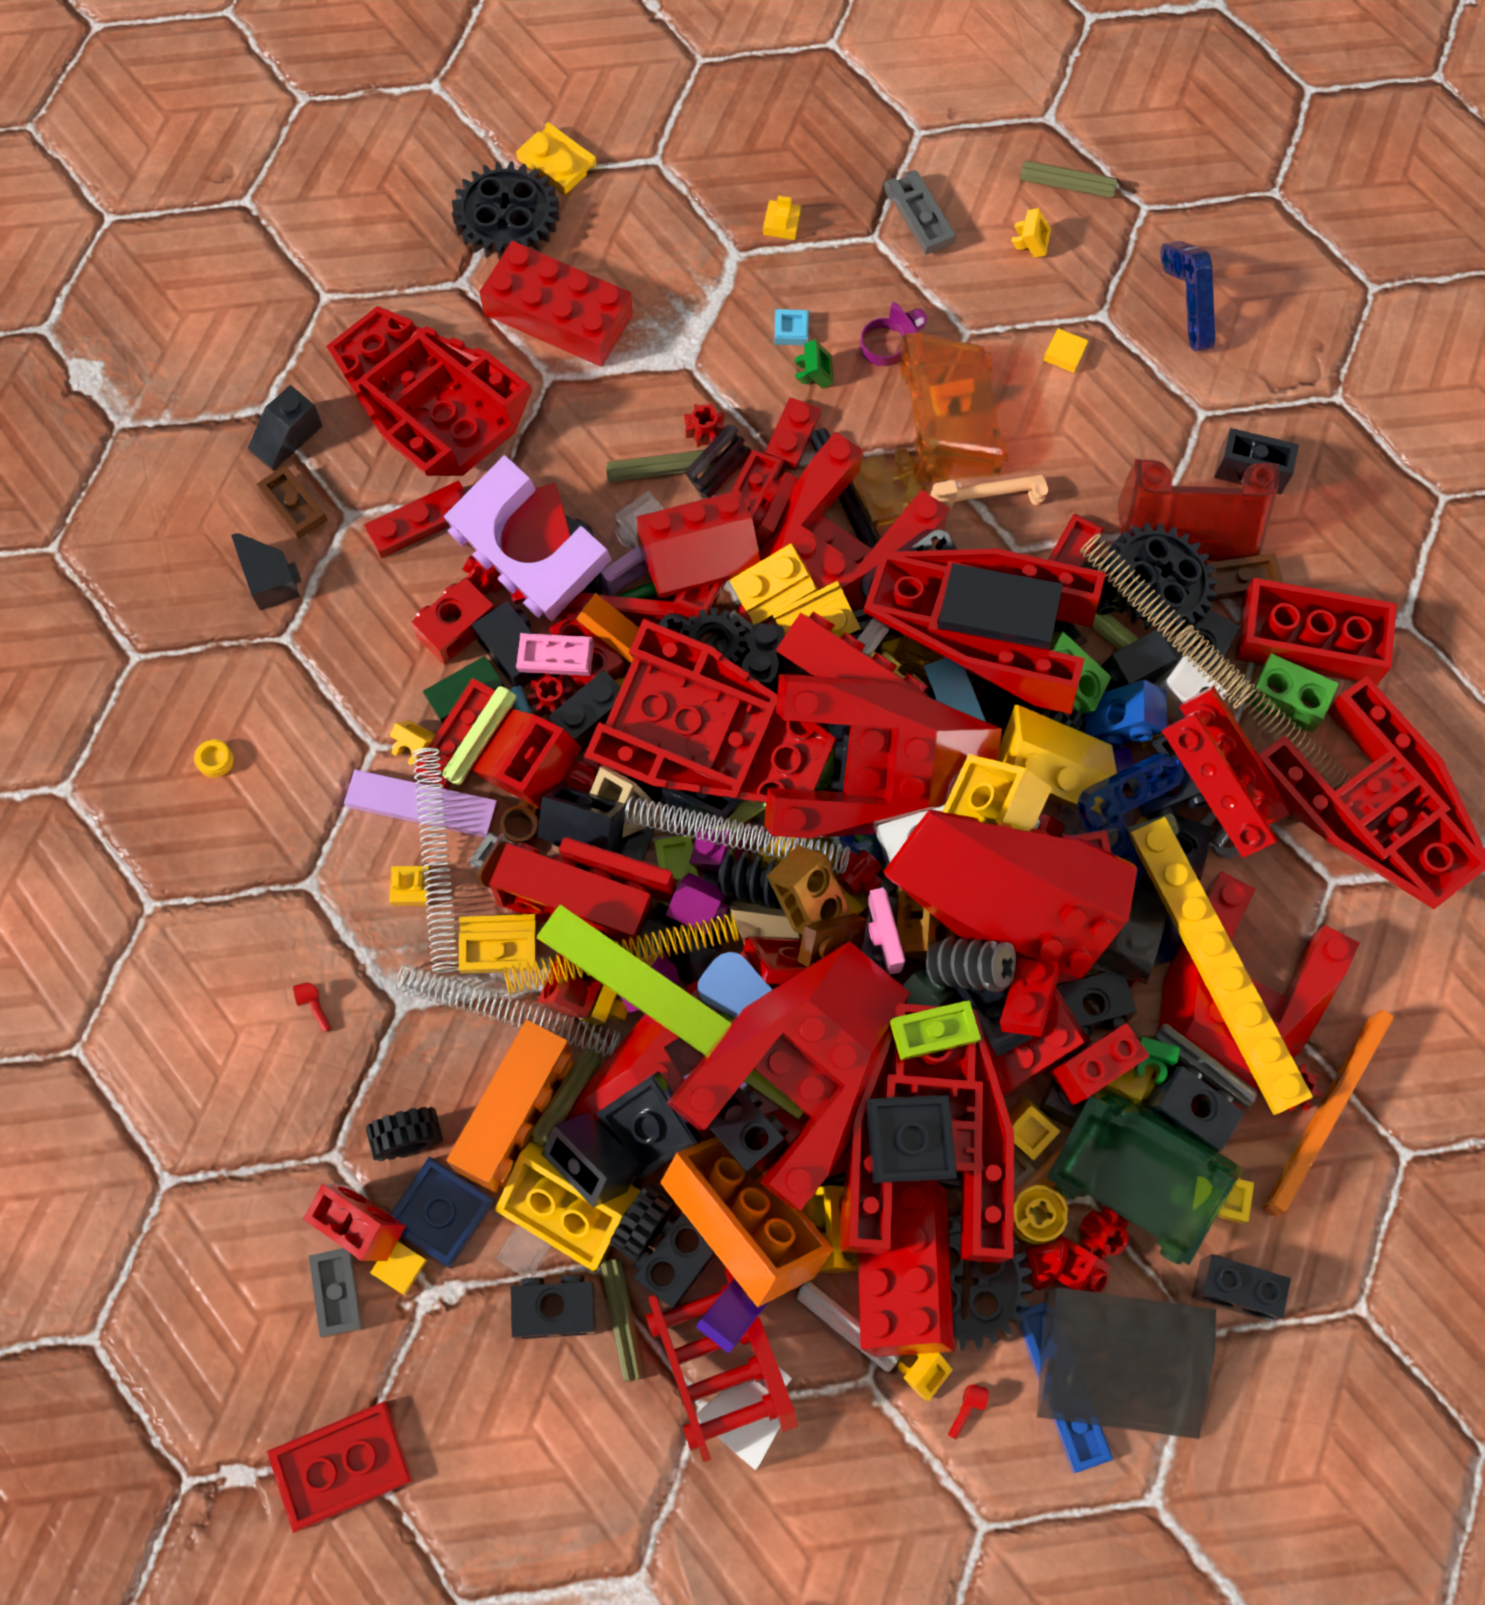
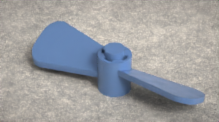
M734 952L724 953L715 958L701 975L697 984V992L703 1003L733 1018H736L744 1007L772 990L742 955Z

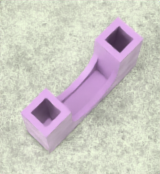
M504 455L443 516L451 526L447 532L462 547L469 543L476 550L472 554L473 557L487 570L493 566L501 574L497 579L512 594L519 590L527 598L523 604L535 616L539 618L544 614L550 621H553L612 559L607 549L582 526L556 552L542 561L523 563L505 555L501 546L503 527L509 517L536 491V488L531 479Z

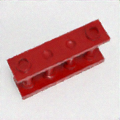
M1213 685L1182 702L1179 708L1185 717L1163 728L1162 733L1238 852L1244 858L1277 842L1278 839L1272 832L1269 824L1290 815L1292 808Z
M727 1268L725 1273L728 1284L721 1286L722 1291L663 1313L661 1312L656 1295L648 1297L653 1312L645 1314L652 1337L661 1336L690 1421L689 1424L682 1426L690 1451L699 1448L703 1463L711 1460L706 1440L769 1417L770 1421L778 1419L782 1432L798 1427L794 1407L759 1316L738 1342H741L742 1346L750 1343L754 1356L748 1358L749 1363L686 1386L680 1365L723 1348L707 1336L674 1349L667 1328L705 1315L734 1279ZM755 1379L756 1383L764 1381L768 1394L761 1396L762 1401L699 1424L692 1402Z

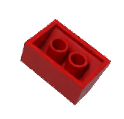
M740 490L637 516V543L659 598L730 580L761 561L752 517Z

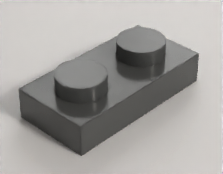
M341 1248L309 1255L320 1337L326 1338L362 1330L363 1325L352 1254Z

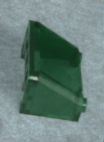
M1103 1089L1089 1097L1046 1179L1055 1183L1053 1188L1067 1198L1075 1199L1076 1196H1091L1157 1237L1156 1242L1161 1247L1159 1252L1166 1259L1179 1265L1182 1262L1190 1265L1245 1171L1229 1158L1112 1091Z

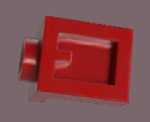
M1060 1234L1056 1241L1063 1239L1068 1242V1257L1065 1267L1057 1280L1089 1300H1093L1095 1295L1101 1293L1106 1287L1111 1265Z

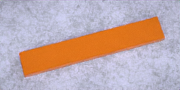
M1379 1010L1367 1019L1262 1207L1270 1215L1276 1217L1287 1211L1395 1017L1385 1010Z

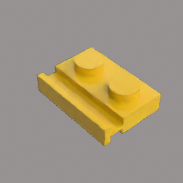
M549 122L545 124V129L542 132L538 131L516 151L517 160L526 164L532 171L538 169L539 176L541 178L547 176L549 184L564 195L587 175V171L591 167L594 169L597 166L595 156Z
M792 543L729 580L746 612L750 615L753 625L768 621L773 618L772 613L819 590Z
M838 581L772 613L778 626L783 627L785 635L800 612L810 616L812 611L835 624L832 632L840 637L844 632L852 635L862 630Z
M535 914L459 917L460 974L504 972V967L507 968L508 972H512V965H514L516 972H520V963L525 972L527 971V961L530 964L531 970L535 971Z

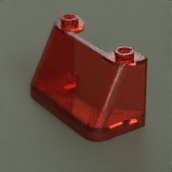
M1135 459L1118 499L1119 536L1124 531L1127 533L1134 525L1140 529L1148 522L1152 529H1154L1158 523H1162L1167 533L1173 526L1176 527V536L1180 538L1188 533L1189 539L1187 543L1190 545L1199 542L1200 547L1197 553L1199 555L1209 554V557L1204 562L1205 565L1210 562L1259 556L1279 485L1278 464L1259 463L1251 465L1242 476V488L1172 486L1171 472L1160 461Z

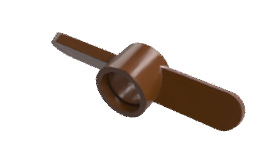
M521 799L517 806H512L503 813L500 820V835L478 871V881L483 887L490 888L489 883L506 843L518 846L519 843L530 845L534 841L538 827L537 816L541 809ZM513 817H522L531 823L532 831L525 837L516 838L507 833L505 824Z

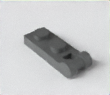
M916 170L905 173L904 178L899 180L892 178L884 182L887 197L895 203L925 255L955 244L956 235Z

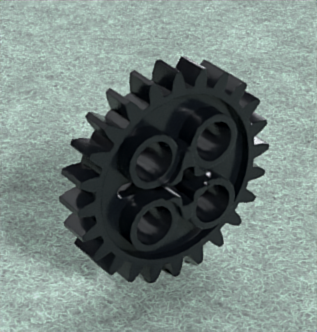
M513 161L509 162L507 169H503L500 162H496L495 170L491 171L488 166L484 165V174L480 175L472 171V182L466 179L462 180L463 189H456V200H452V217L457 234L462 235L465 245L472 243L473 252L476 253L484 248L486 258L490 257L493 252H497L498 259L500 260L511 241H515L528 248L532 246L539 251L541 249L540 240L549 242V232H556V221L560 220L558 197L555 194V187L549 186L547 176L539 179L538 169L527 173L526 164H523L517 170L514 169Z
M1148 522L1140 529L1134 525L1127 533L1125 531L1122 532L1108 549L1109 554L1113 550L1116 551L1104 562L1106 565H1109L1118 555L1121 556L1109 567L1105 575L1113 571L1123 560H1126L1114 572L1110 580L1119 575L1128 565H1131L1118 578L1115 585L1125 579L1133 570H1136L1119 590L1126 587L1140 575L1124 595L1131 592L1145 580L1129 600L1133 599L1150 585L1134 605L1155 590L1140 607V609L1144 608L1160 595L1145 612V614L1149 613L1165 600L1150 617L1152 619L1170 605L1155 624L1163 620L1173 610L1175 612L1161 627L1168 625L1178 615L1180 617L1170 626V631L1183 620L1185 622L1175 633L1181 627L1185 629L1188 625L1197 624L1212 608L1213 604L1211 601L1217 596V593L1212 588L1218 583V580L1209 577L1215 570V567L1204 564L1209 554L1199 555L1197 550L1200 547V543L1197 542L1192 545L1187 543L1189 539L1188 533L1184 534L1181 538L1176 536L1177 531L1174 526L1167 533L1162 523H1158L1154 529H1152ZM1115 580L1108 582L1104 586L1105 589L1115 590L1116 592L1110 599L1111 602L1121 601L1123 603L1119 612L1121 614L1127 611L1132 612L1131 622L1135 623L1140 618L1144 620V629L1148 630L1155 619L1147 622L1150 614L1142 617L1145 609L1138 612L1137 609L1140 604L1133 607L1132 604L1135 599L1128 602L1130 594L1123 597L1125 589L1118 592L1120 585L1113 587Z
M953 1217L952 1229L948 1230L949 1252L957 1254L960 1258L961 1225L957 1217ZM1016 1238L1013 1239V1251L1018 1245ZM1026 1253L1013 1254V1258L1001 1262L1000 1268L993 1274L982 1273L977 1267L979 1261H972L973 1282L978 1283V1285H973L970 1288L969 1318L966 1320L961 1318L964 1294L962 1286L957 1283V1281L961 1282L965 1279V1260H960L959 1265L955 1269L950 1270L951 1293L957 1298L956 1306L952 1309L954 1338L959 1339L961 1351L965 1352L968 1340H974L978 1351H982L983 1339L987 1337L994 1346H997V1332L1001 1331L1008 1337L1012 1336L1008 1325L1010 1321L1022 1325L1023 1319L1016 1311L1017 1309H1030V1303L1023 1299L1022 1295L1033 1293V1286L1022 1283V1280L1032 1275V1269L1019 1267L1027 1260ZM983 1296L994 1298L998 1303L996 1311L988 1316L979 1314L975 1310V1304L979 1298Z

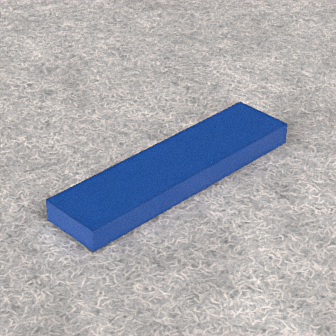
M1054 1299L1031 1306L1029 1310L1017 1311L1023 1319L1022 1325L1018 1324L1072 1472L1078 1473L1113 1460Z

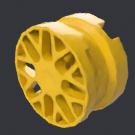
M1034 1185L1023 1190L1014 1198V1234L1020 1240L1033 1245H1041L1054 1240L1064 1231L1068 1223V1207L1065 1199L1058 1191H1054L1044 1185Z

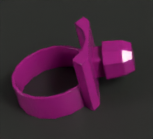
M892 302L889 318H878L865 325L860 339V350L863 357L874 365L890 366L900 361L906 351L913 352L916 332L927 324L928 318L925 312L919 308L904 313L898 303ZM888 328L893 331L897 330L905 342L901 351L887 357L871 353L865 347L863 338L871 330Z

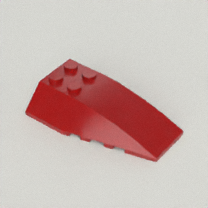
M379 306L371 310L326 346L383 439L426 476H464L515 434L532 392L530 384L489 352L478 347L475 350L466 347L464 341L454 337L449 340L438 335L435 329L428 326L424 328L414 325L413 320Z
M642 620L629 650L633 661L606 724L599 722L584 755L585 758L652 786L766 803L768 788L815 791L835 744L836 738L813 722L784 721L776 713L777 694L758 682L712 646L648 620Z
M929 809L883 872L887 878L960 938H968L971 941L980 939L985 943L989 940L998 942V944L1002 942L1011 943L1016 953V966L1019 958L1058 963L1060 974L1057 983L1082 979L1129 921L1137 867L1135 864L1076 836L1063 834L1062 837L1051 836L1045 830L1031 828L1029 832L1013 829L1007 823L995 822L994 825L981 823L978 818Z

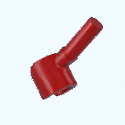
M309 982L294 985L293 992L297 1005L301 1006L310 1003L311 1010L322 1031L330 1030L332 1027L321 1008L317 987Z
M975 1384L965 1388L960 1412L948 1432L950 1437L957 1440L970 1416L972 1408L985 1411L989 1398V1390Z

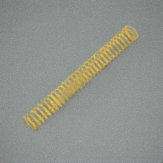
M731 913V923L729 921L728 916L724 915V926L720 917L717 916V928L713 919L710 918L709 928L706 921H702V931L699 923L696 921L695 933L691 924L688 923V936L684 926L681 925V939L677 931V928L673 927V938L671 936L669 929H666V941L662 931L659 930V944L654 932H652V947L647 934H644L645 950L639 935H637L638 952L632 937L629 938V944L631 954H633V944L636 956L638 959L641 960L639 948L640 941L646 962H649L646 938L653 959L656 961L653 936L656 941L661 959H663L660 934L664 941L666 951L669 957L671 955L668 942V933L675 954L678 955L675 931L677 933L682 951L685 954L682 928L685 933L689 949L691 952L692 945L689 926L693 933L698 950H700L697 935V926L699 928L705 948H707L704 932V923L707 928L711 944L713 947L714 942L712 936L711 921L715 928L720 945L721 939L719 933L718 919L721 923L727 943H729L727 936L725 917L727 918V921L729 923L734 941L739 940V935L736 922ZM622 939V947L624 948L625 944L626 950L629 952L626 941ZM556 955L558 969L557 976L552 958L549 956V966L551 973L550 979L545 961L542 958L541 963L544 978L543 982L537 961L534 960L536 974L535 982L530 964L527 961L526 964L529 979L528 985L522 964L520 963L519 969L522 988L519 983L514 965H512L514 988L512 986L508 970L506 967H504V975L509 995L512 994L511 989L514 994H516L517 992L516 980L520 988V991L524 992L523 977L528 990H531L530 974L535 987L538 989L539 983L537 970L542 985L544 987H546L545 970L550 984L553 985L552 967L556 979L560 984L561 977L559 964L564 979L566 982H568L566 961L573 980H575L574 964L572 963V973L569 961L564 957V965L566 972L565 976L560 958L558 955ZM576 966L579 976L583 978L582 969L579 970V967Z

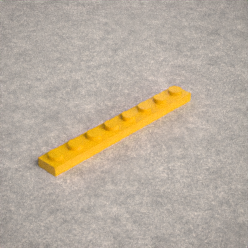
M1166 817L1131 832L1128 836L1273 1115L1312 1098L1311 1092Z

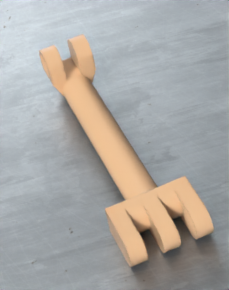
M1043 475L956 487L955 480L935 483L930 495L951 510L954 502L1028 491L1031 503L1039 506L1043 503L1048 493V486Z

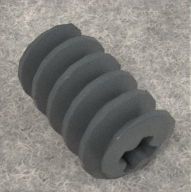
M949 936L943 942L936 940L931 943L927 952L926 968L929 979L936 985H948L966 989L974 988L976 990H988L998 993L1005 990L1011 983L1016 969V953L1012 944L1008 942L998 944V942L989 940L985 943L980 939L971 941L968 938H961L958 940L956 937Z

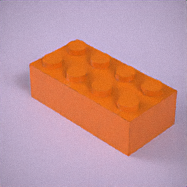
M527 1019L525 1020L446 1159L457 1174L495 1194H498L501 1187L505 1188L520 1152L532 1141L530 1139L532 1129L553 1098L552 1095L559 1082L562 1083L574 1065L571 1062L573 1055L568 1040Z
M715 1136L677 1152L660 1183L754 1304L760 1307L814 1279L834 1249L802 1210L790 1208L760 1183L769 1169L754 1181Z

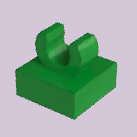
M817 340L804 343V354L797 356L794 359V363L800 368H805V370L795 374V378L802 384L815 381L821 388L833 385L832 355Z
M1141 1037L1139 1041L1149 1054V1057L1134 1067V1078L1140 1079L1143 1077L1145 1067L1150 1066L1156 1072L1154 1084L1159 1085L1166 1079L1167 1069L1178 1062L1180 1047Z

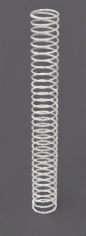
M421 748L412 752L413 759L416 760L413 763L416 767L414 772L417 774L414 777L417 780L415 786L418 787L415 792L419 794L416 799L420 801L417 804V807L420 808L417 813L421 815L418 820L422 822L419 828L423 829L419 834L423 836L420 841L424 843L421 845V849L425 850L421 855L425 857L422 863L426 864L422 869L427 871L423 876L427 878L424 884L428 885L424 890L429 892L425 895V898L429 899L425 903L429 906L426 910L430 913L428 917L435 914L441 915L455 912L453 910L428 911L434 907H450L454 905L453 903L427 904L433 900L453 899L452 896L427 897V895L432 893H449L453 891L452 889L426 890V888L431 886H448L452 884L451 882L426 883L430 879H447L451 877L450 875L425 876L429 872H447L451 870L450 868L424 869L428 865H446L450 863L449 861L424 862L427 858H445L449 854L423 855L427 851H445L449 849L448 847L430 849L422 847L426 844L434 845L448 842L447 840L422 841L425 837H444L448 835L447 833L421 834L425 830L437 831L447 828L446 826L421 827L424 823H443L446 821L445 819L420 820L423 816H443L446 814L445 812L419 813L423 809L438 810L445 807L444 805L419 806L422 802L438 803L444 801L443 798H430L423 801L418 799L420 796H439L444 793L442 791H430L422 794L417 792L419 789H438L443 787L442 784L417 786L419 782L429 783L442 780L441 777H429L421 780L416 778L418 775L433 776L442 773L440 770H430L421 773L415 771L418 768L433 769L441 766L438 763L421 766L415 765L417 761L434 762L440 760V757L432 756L440 752L436 748ZM437 751L433 754L418 755L423 752ZM414 756H420L424 758L416 759L414 758ZM428 758H438L435 760H423ZM428 765H439L435 767H423ZM428 772H439L434 774H424ZM428 779H439V780H433V781H424V780H428ZM427 917V919L431 921L427 925L432 928L428 931V933L433 935L429 938V941L434 942L429 947L431 949H435L430 952V955L435 956L430 960L432 963H435V965L431 967L432 972L447 973L459 970V967L457 966L439 967L435 969L433 968L441 964L459 963L458 960L446 962L432 961L440 957H453L459 955L457 953L444 955L432 954L433 952L438 950L457 949V946H449L443 948L431 947L432 945L437 943L456 942L457 939H447L441 941L431 940V938L436 936L455 935L456 932H445L440 934L430 933V931L434 929L454 928L456 927V925H443L438 927L429 925L436 921H453L455 920V918L450 917L435 920Z
M634 796L629 799L626 805V823H635L637 826L641 824L643 827L648 825L650 829L655 827L656 830L662 829L663 832L668 830L670 834L675 832L677 835H680L682 833L684 837L689 835L690 838L696 837L697 840L702 838L704 842L709 840L711 843H714L716 841L718 845L723 843L725 847L730 844L731 848L737 846L739 850L744 847L745 851L751 849L752 853L758 851L760 855L765 852L766 856L772 854L773 858L779 855L781 860L787 856L792 842V837H788L785 855L781 858L780 852L785 837H783L782 845V837H780L778 854L774 856L773 850L778 836H776L775 843V836H773L771 852L767 855L766 849L771 838L768 830L765 836L764 851L762 853L759 852V847L764 837V826L759 831L757 849L753 851L752 846L758 830L757 824L754 825L750 838V848L746 850L745 844L750 834V823L745 828L743 846L739 848L738 843L744 828L743 821L740 822L737 830L736 845L732 846L731 842L737 827L736 820L731 825L729 843L725 845L724 840L730 826L729 818L726 819L723 827L722 842L718 843L717 839L723 826V817L719 818L716 826L715 840L711 841L716 825L715 815L711 818L708 839L705 840L704 835L709 824L708 813L703 820L702 836L698 838L697 833L703 818L702 812H699L696 818V812L693 810L689 817V810L685 809L682 816V808L679 807L675 815L674 805L669 811L668 804H665L662 810V804L659 802L655 809L654 801L649 805L648 800L645 799L642 804L641 798H638L636 801ZM634 798V811L631 819L629 820V805L631 799ZM639 799H640L639 811H638V814H637V816H636V818H635L636 806H637V803H638V801H639ZM647 801L646 811L642 819L643 807L645 802ZM653 803V812L649 820V811ZM660 804L659 816L655 823L656 812ZM667 806L666 816L662 824L663 813ZM674 807L673 817L669 825L670 814ZM680 810V818L676 826V819ZM686 811H687V818H686L685 825H684V827H683V820H684L685 813H686ZM693 812H694V819H693L692 826H691V828H690V821H691L692 814H693ZM640 813V823L637 824L636 819ZM647 814V824L643 825L642 822L644 821ZM701 814L700 824H699V827H698V829H697L698 818H699V815ZM654 815V826L650 827L649 823ZM660 815H661V820H660V825H661V827L657 829V828H656V824L658 823L659 818H660ZM707 815H708V820H707L706 828H705L704 833H703L705 819H706V817H707ZM668 816L667 829L663 830V826ZM713 818H714V825H713L712 832H711V834H710L711 824H712V821H713ZM674 820V831L671 832L669 828ZM720 820H721L720 830H719V833H718V835H717L718 825H719V822H720ZM681 821V832L677 833L676 830ZM688 821V833L684 835L683 831ZM727 821H728L727 831H726V834H725V836H724L726 823H727ZM695 822V835L691 837L690 832ZM735 823L734 832L731 838L732 828ZM741 824H742L741 833H740V836H739V839H738V834H739L740 826H741ZM748 826H749L747 838H746V840H745L746 831H747V828H748ZM756 827L755 836L752 842L753 833ZM762 829H763L762 837H761V840H760V843H759L760 834H761V831H762ZM795 838L793 849L795 844L796 846L799 844V838ZM803 838L801 847L805 848L806 838ZM813 838L810 839L807 849L810 848L812 850ZM820 839L817 841L815 846V850L818 851L820 849ZM827 841L824 842L822 853L824 852V854L827 851ZM834 843L831 844L828 859L830 862L834 853ZM840 844L836 852L835 865L831 870L835 869L837 873L843 874L848 865L850 848L847 846L844 849L840 870L837 871V863L842 850V845Z
M403 964L398 973L395 984L396 990L400 988L402 992L408 990L409 995L415 992L416 997L422 995L423 999L427 997L430 1001L435 999L436 1003L442 1001L444 1006L449 1003L451 1008L456 1005L457 1010L463 1007L464 1012L470 1009L471 1014L477 1011L478 1017L484 1013L485 1019L491 1015L492 1021L498 1017L499 1023L505 1019L506 1025L511 1022L513 1028L519 1025V1029H521L520 1022L526 1007V1001L523 1003L517 1023L513 1025L519 999L516 1001L510 1021L506 1023L512 997L509 999L505 1015L500 1021L499 1016L506 998L505 995H503L498 1013L493 1019V1010L499 993H496L491 1011L486 1017V1008L492 991H489L484 1010L479 1015V1006L485 993L484 988L480 993L477 1008L472 1013V1004L475 1000L478 986L473 991L470 1006L465 1010V1002L470 993L471 984L466 989L463 1004L458 1008V1000L462 994L464 982L459 987L456 1002L451 1006V998L457 986V979L452 985L449 1000L444 1004V996L450 984V977L445 983L442 998L437 1001V995L444 979L443 975L438 981L435 996L430 999V993L437 977L436 973L431 979L429 991L425 997H423V991L429 980L430 971L426 973L422 990L418 995L416 994V989L421 981L423 969L419 971L415 989L411 993L409 992V987L414 979L416 966L411 971L408 987L404 991L402 985L408 975L409 964ZM406 965V967H405V969H404V972H403V975H402L401 984H400L399 988L397 989V984H398V979H399L400 973H401L403 967ZM533 1003L531 1004V1006H530V1008H529L528 1015H527V1020L529 1019V1017H530V1015H531V1012H532V1009H533ZM540 1006L536 1010L533 1023H535L538 1017ZM545 1008L539 1025L541 1027L547 1013V1008ZM552 1010L550 1014L548 1025L546 1027V1030L548 1031L549 1025L553 1018L554 1010ZM561 1012L558 1014L555 1027L552 1031V1033L554 1034L556 1033V1027L560 1020ZM568 1015L565 1016L562 1029L558 1035L560 1037L563 1035ZM575 1017L572 1018L569 1031L565 1037L568 1043ZM580 1019L576 1033L572 1041L569 1043V1045L572 1044L574 1041L575 1047H578L581 1043L582 1049H585L588 1046V1049L590 1050L591 1039L596 1024L593 1025L588 1042L583 1048L584 1037L589 1024V1021H587L581 1040L576 1046L577 1034L582 1022V1019ZM601 1026L596 1042L591 1050L595 1048L596 1053H600V1051L602 1050L603 1056L607 1055V1053L610 1050L609 1055L611 1056V1054L614 1052L616 1042V1048L619 1046V1042L621 1039V1031L617 1034L615 1042L614 1038L616 1036L617 1030L614 1031V1035L610 1043V1046L607 1052L604 1054L606 1039L609 1034L610 1028L607 1029L603 1044L600 1050L597 1052L598 1041L603 1026Z

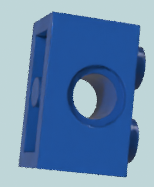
M1141 680L1104 692L1096 710L1085 713V734L1111 744L1113 750H1118L1122 748L1123 744L1133 741L1144 742L1151 740L1152 736L1161 734L1163 728L1167 727V691L1146 680Z

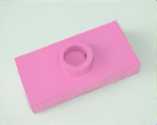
M520 633L516 668L519 672L590 676L594 640L592 637Z
M884 887L870 890L868 904L873 922L868 923L872 944L873 946L880 945L887 973L889 975L901 973L905 958L887 891L884 890Z

